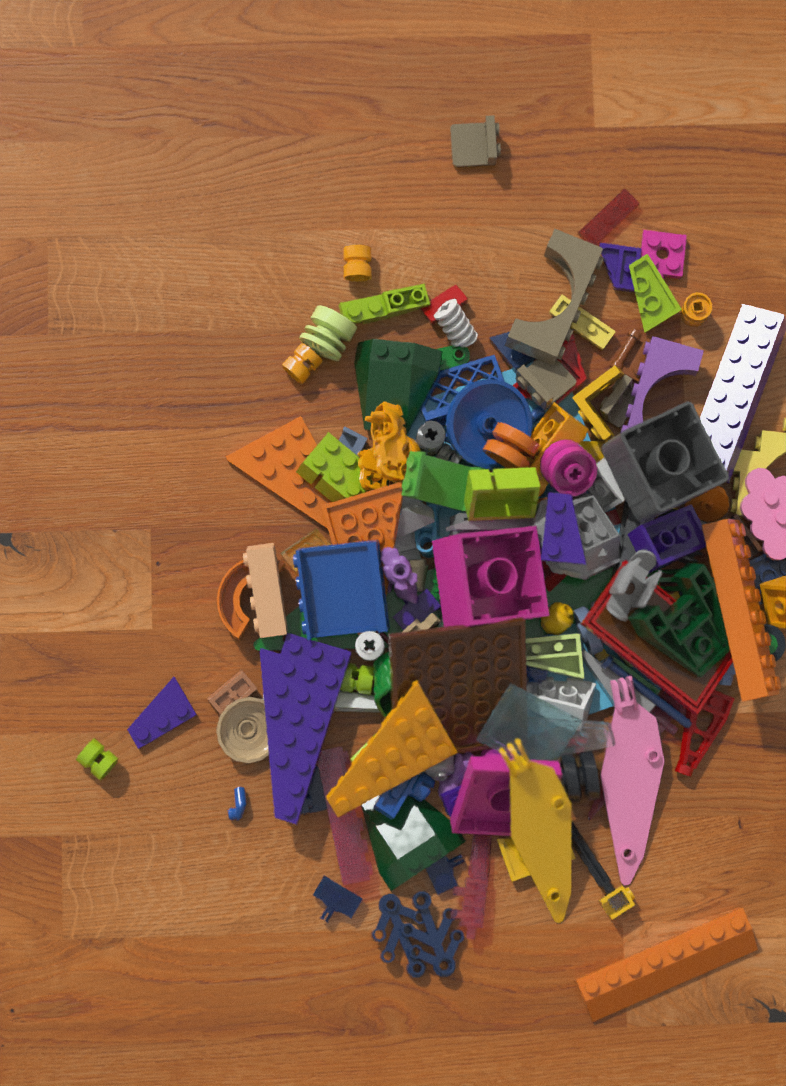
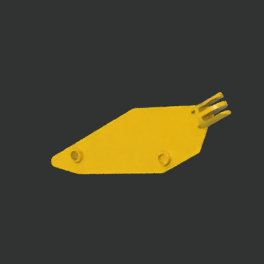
M516 739L514 742L521 756L517 754L511 743L507 744L506 747L513 760L510 761L503 748L499 749L510 771L511 838L554 921L560 923L565 918L571 895V802L555 770L552 767L530 761L520 740Z

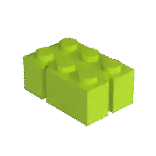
M329 432L296 471L310 484L321 474L323 477L315 488L332 502L366 492L360 485L361 469L358 466L359 457ZM370 476L367 478V480H369L370 484L372 485L374 481H371Z
M536 467L493 469V472H489V469L469 470L464 498L468 521L535 518L540 492Z

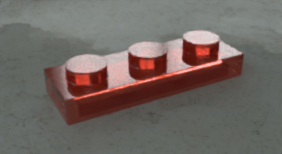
M624 188L578 232V235L584 241L597 246L640 203Z

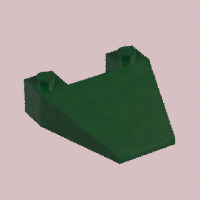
M687 563L673 576L683 593L676 602L664 613L659 606L645 605L644 608H638L628 619L639 637L697 677H702L730 651V646L714 580L704 564Z

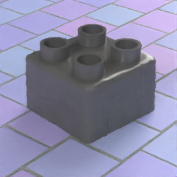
M692 402L682 403L658 416L632 426L614 436L602 446V453L628 506L639 522L653 519L714 489L729 479L727 470L718 456Z

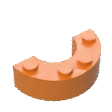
M277 558L280 575L286 564ZM244 560L236 563L228 570L219 585L217 593L219 616L228 632L239 641L251 623V620L241 609V598L244 591L248 588L247 575H250L249 566L245 567Z

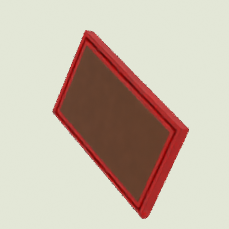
M625 560L583 619L581 625L690 712L697 715L732 664L731 651L725 654L702 677H697L639 637L629 619L622 621L611 614L606 606L612 595L609 591L620 569L628 564V561ZM632 582L629 583L626 591L624 592L628 595L634 592V585ZM656 585L646 605L659 606L664 613L677 600ZM631 607L627 616L629 617L638 608Z

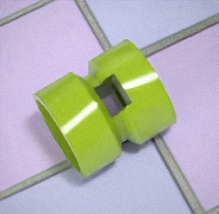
M349 663L340 691L352 693L354 690H357L358 694L371 695L374 666L362 665L360 668H357L356 664Z
M94 738L81 751L76 761L84 768L90 767V773L101 781L116 765L119 758L110 751L105 752V746ZM100 757L102 761L98 764L96 761Z

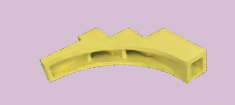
M786 418L783 420V431H786ZM762 430L759 436L755 437L754 449H758V451L741 450L732 474L737 475V477H734L732 490H736L735 499L731 500L730 512H734L733 515L737 514L740 519H743L740 503L749 494L745 487L747 474L757 468L766 469L773 461L786 454V433Z

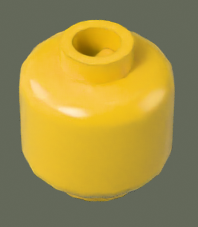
M554 602L548 607L549 616L541 617V626L548 634L561 635L574 623L572 608L561 602Z

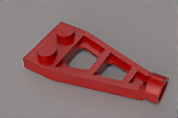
M716 690L712 692L701 709L713 715V721L705 731L697 728V715H694L688 709L686 710V717L692 722L690 728L684 727L680 756L674 771L689 777L692 776L694 769L697 768L726 722L735 698ZM694 733L703 737V741L696 752L690 750V742Z

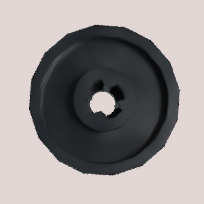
M592 750L579 753V767H577L573 754L561 755V782L570 802L577 803L581 801V788L588 801L600 799L599 779Z

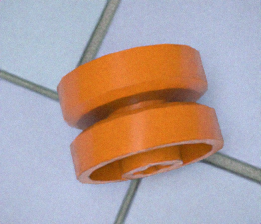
M498 422L492 432L496 440L489 439L482 451L492 460L506 468H528L530 462L526 457H535L540 445L518 429Z

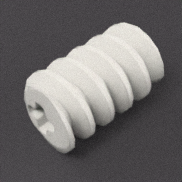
M456 299L446 301L434 314V318L439 320V326H444L443 332L448 333L447 338L452 340V346L460 345L461 347H467L476 341L478 333L474 331V327L461 310L460 305L457 304Z
M367 631L359 635L355 647L360 657L373 661L383 654L385 645L379 634ZM367 641L370 643L375 641L374 651L370 649L368 651H365V649L367 648L365 643Z

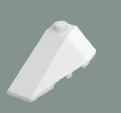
M526 676L527 708L559 725L582 730L589 715L596 683L576 678H567V681H554V677H546V680H534L533 677Z

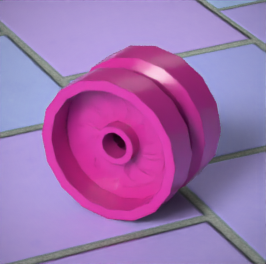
M572 440L557 441L551 444L541 457L540 470L542 476L560 494L577 496L585 493L596 479L597 465L595 459L577 442Z

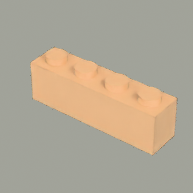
M275 543L248 546L247 553H243L245 567L249 566L250 575H247L248 588L253 590L254 597H250L251 609L256 610L257 618L254 619L255 632H259L260 638L286 635L288 626Z

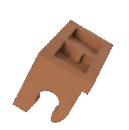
M240 670L211 694L207 700L221 715L228 705L237 699L247 698L257 687Z

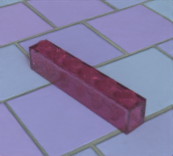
M341 746L321 751L318 767L342 883L345 886L370 880L369 875H373L371 861L366 862L364 853H368L366 839L361 840L360 831L364 830L362 818H357L355 809L337 817L326 797L330 790L337 785L340 777L347 773L346 765L350 764L348 751H343Z

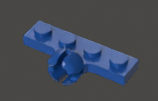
M423 771L382 793L373 808L392 820L407 796H412L418 801L426 799L431 793L429 789L435 785V780Z

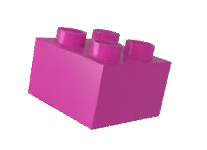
M537 526L456 534L432 541L444 627L480 625L519 617L529 620L549 616Z

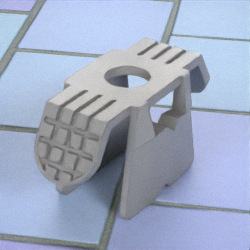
M647 550L636 552L630 558L628 564L620 569L610 588L609 593L612 595L606 605L607 609L622 621H627V614L631 607H645L662 574L661 571H658L645 580L649 571L656 564V556L652 552ZM632 582L634 592L630 595L625 594L624 592L629 583Z

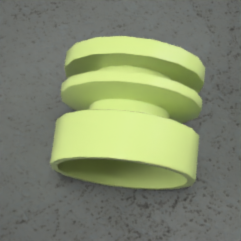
M318 305L311 316V321L317 327L306 325L305 331L307 333H301L299 340L308 345L319 356L339 361L342 357L340 352L346 350L345 345L340 340L351 341L357 326L340 313L328 307Z

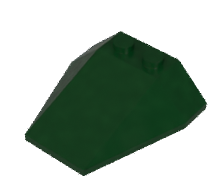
M380 339L358 342L354 366L364 430L371 431V423L365 421V417L371 416V412H375L376 407L382 402L401 406L403 412L401 417L405 421L403 426L406 428V435H408L439 375L443 352L410 342Z
M379 796L361 805L378 872L390 891L466 842L461 833H452L450 819L425 799L418 801L412 796H407L392 820L373 808Z

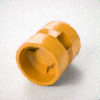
M366 245L345 246L344 261L347 264L344 265V279L354 282L370 280L371 266L368 263L371 261V247Z
M703 293L690 294L680 311L682 321L690 327L703 325L712 311L710 298Z
M301 343L295 349L294 357L289 356L281 366L294 380L303 384L310 377V371H315L323 360L308 345Z

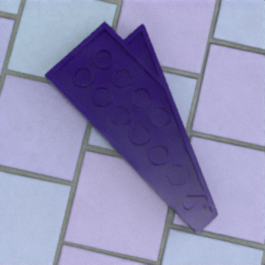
M287 633L281 654L261 648L260 661L274 815L276 819L298 825L352 652L317 641L307 640V638Z

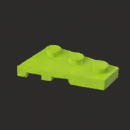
M648 254L629 265L644 333H646L682 309Z

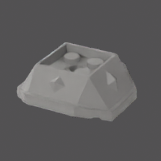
M582 493L572 496L587 565L548 561L546 563L553 573H564L586 580L616 566L620 562V535L594 495ZM548 498L537 504L532 526H537L540 554H542Z

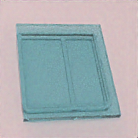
M510 684L478 735L477 741L497 751L503 748L507 755L511 757L506 745L511 743L517 754L521 756L514 740L519 739L530 760L557 761L580 725L581 719Z

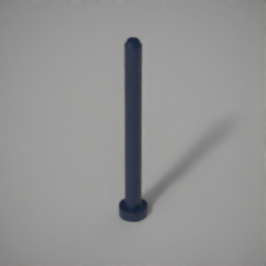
M610 654L600 665L604 670L606 668L610 669L620 678L625 679L628 676H632L613 661L614 657ZM632 676L634 689L683 727L690 728L692 722Z

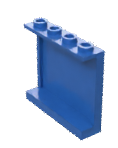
M379 539L306 547L296 550V554L293 555L294 567L298 568L299 576L296 577V586L298 590H301L302 599H299L300 612H304L305 621H302L303 634L307 635V640H311L314 637L367 631L387 632L390 629L383 568L380 561Z

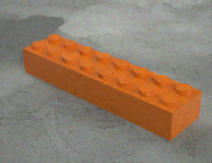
M724 519L702 525L742 702L780 695L781 682L774 671L776 661L769 649L771 639L769 633L765 632L764 627L766 617L763 610H760L759 602L761 601V596L754 584L756 574L749 562L751 552L749 546L745 545V527L743 523H740V520Z

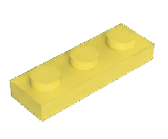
M561 295L549 311V314L556 317L568 307L571 300ZM579 306L578 310L581 311L577 323L572 322L570 328L603 351L616 331Z

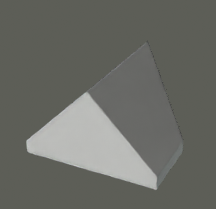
M403 496L396 540L435 522L433 509L417 499Z

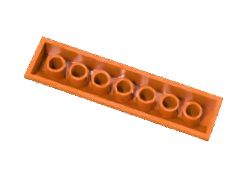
M737 908L581 976L574 981L590 1018L594 1022L758 950L744 909Z

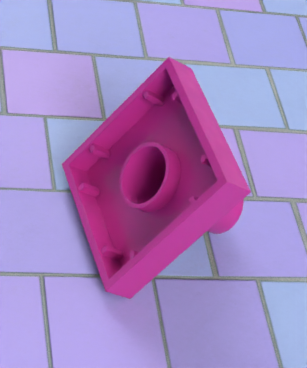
M500 747L505 750L510 761L513 760L507 747ZM500 748L483 750L480 757L470 756L450 818L452 833L511 836L510 771L499 751ZM530 760L552 767L559 780L561 779L562 773L559 761Z

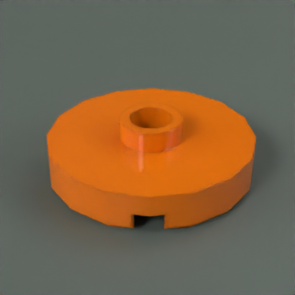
M717 486L686 502L685 507L692 504L699 519L706 522L715 521L727 513L729 497L722 487Z

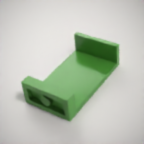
M410 451L406 461L407 469L405 479L402 482L401 496L466 512L464 498L469 470L486 469L468 467L427 456L426 452Z

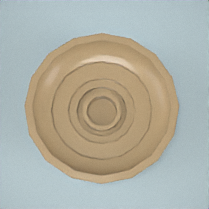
M247 697L237 699L228 705L218 720L216 732L219 745L224 753L235 761L244 763L261 761L269 755L264 700Z

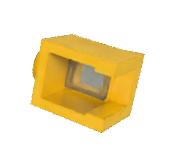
M623 886L618 887L598 900L610 920H613L635 905L632 901L635 899L633 893L628 887L625 889Z

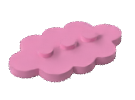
M764 468L754 469L745 478V487L749 494L742 499L740 511L742 516L751 522V534L755 539L763 542L762 549L764 554L772 560H781L786 558V476L775 479L770 471Z

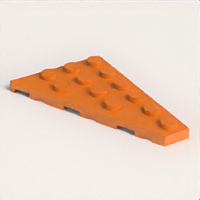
M301 416L225 456L229 463L328 530L321 505L332 503V501L315 488L323 476L319 474L315 481L310 484L296 473L303 461L317 446Z
M402 482L321 505L332 545L379 539L380 552L386 547L395 548L403 496H401ZM383 570L385 592L387 596L389 581L386 578Z

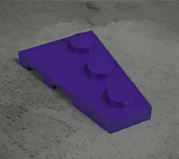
M548 493L541 554L542 561L587 565L571 494Z
M173 677L127 730L137 748L141 749L197 716L176 678Z

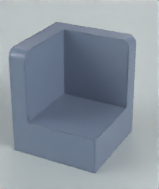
M344 426L339 441L357 455L358 452L364 450L368 443V438Z

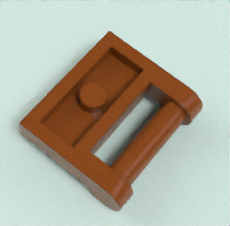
M630 329L626 343L616 360H613L610 364V368L613 366L619 367L625 375L632 378L638 384L640 376L637 375L640 362L644 363L646 355H643L646 342L651 340L637 330ZM637 341L642 345L629 368H626L623 364Z

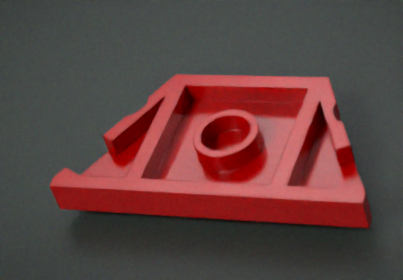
M573 334L569 342L564 341L562 346L566 348L562 359L557 360L576 379V384L555 402L558 405L586 381V375ZM517 382L513 385L526 399L533 401L531 395L522 389Z

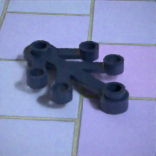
M420 891L413 896L412 904L414 908L420 911L428 934L415 929L410 923L402 925L400 933L403 937H412L433 947L435 956L422 951L419 945L409 947L408 955L412 959L419 958L433 965V970L438 976L448 977L455 971L456 964L453 957L459 943L464 940V933L461 930L452 931L449 936L451 942L446 952H444L442 942L451 922L456 919V911L452 908L445 909L442 912L441 924L438 930H436L428 908L431 904V897L427 892ZM418 897L424 899L423 905L417 903ZM447 911L452 912V919L446 918L445 914ZM405 926H409L411 928V933L409 935L405 934L404 932ZM455 932L460 934L459 941L453 938ZM413 948H417L419 950V954L417 956H414L411 951ZM441 962L447 963L446 970L441 969Z
M386 894L379 900L378 906L382 914L376 929L371 933V937L375 942L383 941L386 937V925L389 919H391L394 927L385 950L380 954V959L384 963L392 962L395 958L394 950L399 940L409 962L406 966L407 974L412 978H419L425 973V964L421 960L409 957L408 949L412 945L409 938L403 937L400 933V928L404 923H402L399 914L411 918L415 924L420 925L424 923L423 920L421 922L416 920V915L420 911H414L401 905V901L396 895ZM388 901L394 903L393 909L387 908ZM405 926V934L409 935L411 933L409 926ZM376 931H380L382 933L381 939H377L375 937ZM412 949V954L416 956L414 950ZM385 952L391 954L390 960L384 959ZM415 964H418L420 966V971L418 973L414 972L413 966Z

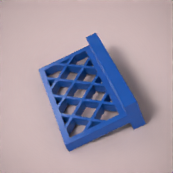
M495 355L439 371V375L421 408L424 421H435L444 426L451 405L445 401L449 394L456 396L459 393L453 390L457 381L469 385L474 382L477 375L487 379L504 381ZM493 364L494 369L491 374L481 371L483 365ZM468 370L474 373L470 381L459 377L463 371ZM449 377L453 380L449 387L439 384L441 378ZM435 388L446 391L442 399L431 396ZM428 400L438 403L435 410L426 411L425 405Z

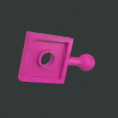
M643 230L641 257L648 254L663 279L664 277L681 279L687 235ZM658 250H665L668 253V257L660 259L656 252Z

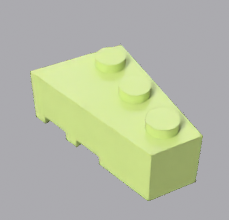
M580 633L527 638L526 667L581 680L584 679Z

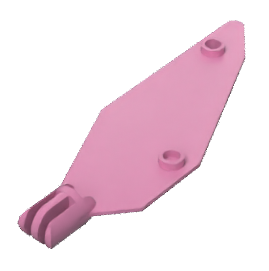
M628 676L625 679L619 678L617 682L615 680L610 681L615 709L600 776L620 882L623 885L631 883L644 857L664 765L657 719L637 703L632 676ZM628 849V854L624 856V851Z

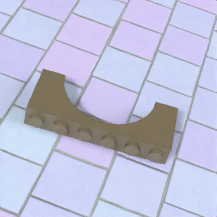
M554 229L544 257L555 262L566 274L571 287V302L562 313L546 321L528 322L515 319L505 343L506 347L554 366L556 359H562L566 349L562 345L564 341L569 342L573 333V329L570 326L572 322L577 323L581 314V311L578 310L579 305L584 306L589 293L585 292L587 286L591 288L597 276L593 272L595 268L600 269L604 257L600 256L603 248Z

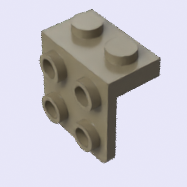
M494 115L486 116L485 123L453 124L451 126L453 166L496 165L497 157L501 156L500 143L496 144V136H499V122L495 123Z
M538 359L527 368L525 365H522L517 370L515 378L518 385L531 395L532 400L544 410L576 384V379L557 359L554 366Z

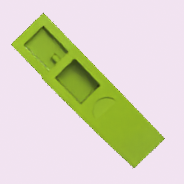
M425 284L385 291L377 296L342 302L338 306L341 315L348 318L354 324H367L429 306L430 302Z

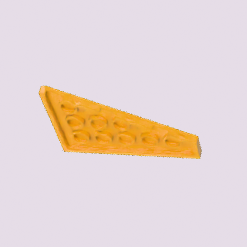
M418 681L412 683L411 689L404 698L401 697L396 708L392 709L376 735L369 739L367 746L353 760L352 766L347 773L340 777L337 785L327 794V800L337 817L344 815L458 753Z

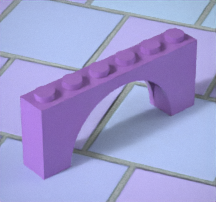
M652 336L651 341L646 342L643 355H646L645 362H640L637 375L640 376L638 384L634 383L631 396L635 398L633 405L628 404L625 417H629L627 426H622L621 432L643 422L642 410L644 399L648 391L656 383L673 375L685 374L696 376L704 350Z

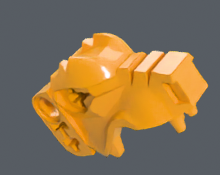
M382 402L376 407L375 412H371V416L365 417V421L371 423L373 447L360 451L357 455L360 457L358 460V466L361 469L360 485L366 491L387 486V480L392 481L394 484L403 482L407 469L406 461L410 451L421 452L418 443L406 435V428L403 426L405 421L401 417L403 412L398 404ZM369 476L371 477V481L375 482L372 485L370 484V481L367 480Z

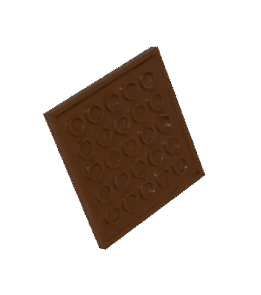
M523 617L480 625H456L389 634L392 709L396 708L401 697H405L411 689L412 683L418 681L458 753L506 747L509 743L515 746L514 740L519 739L521 744H528L525 620Z

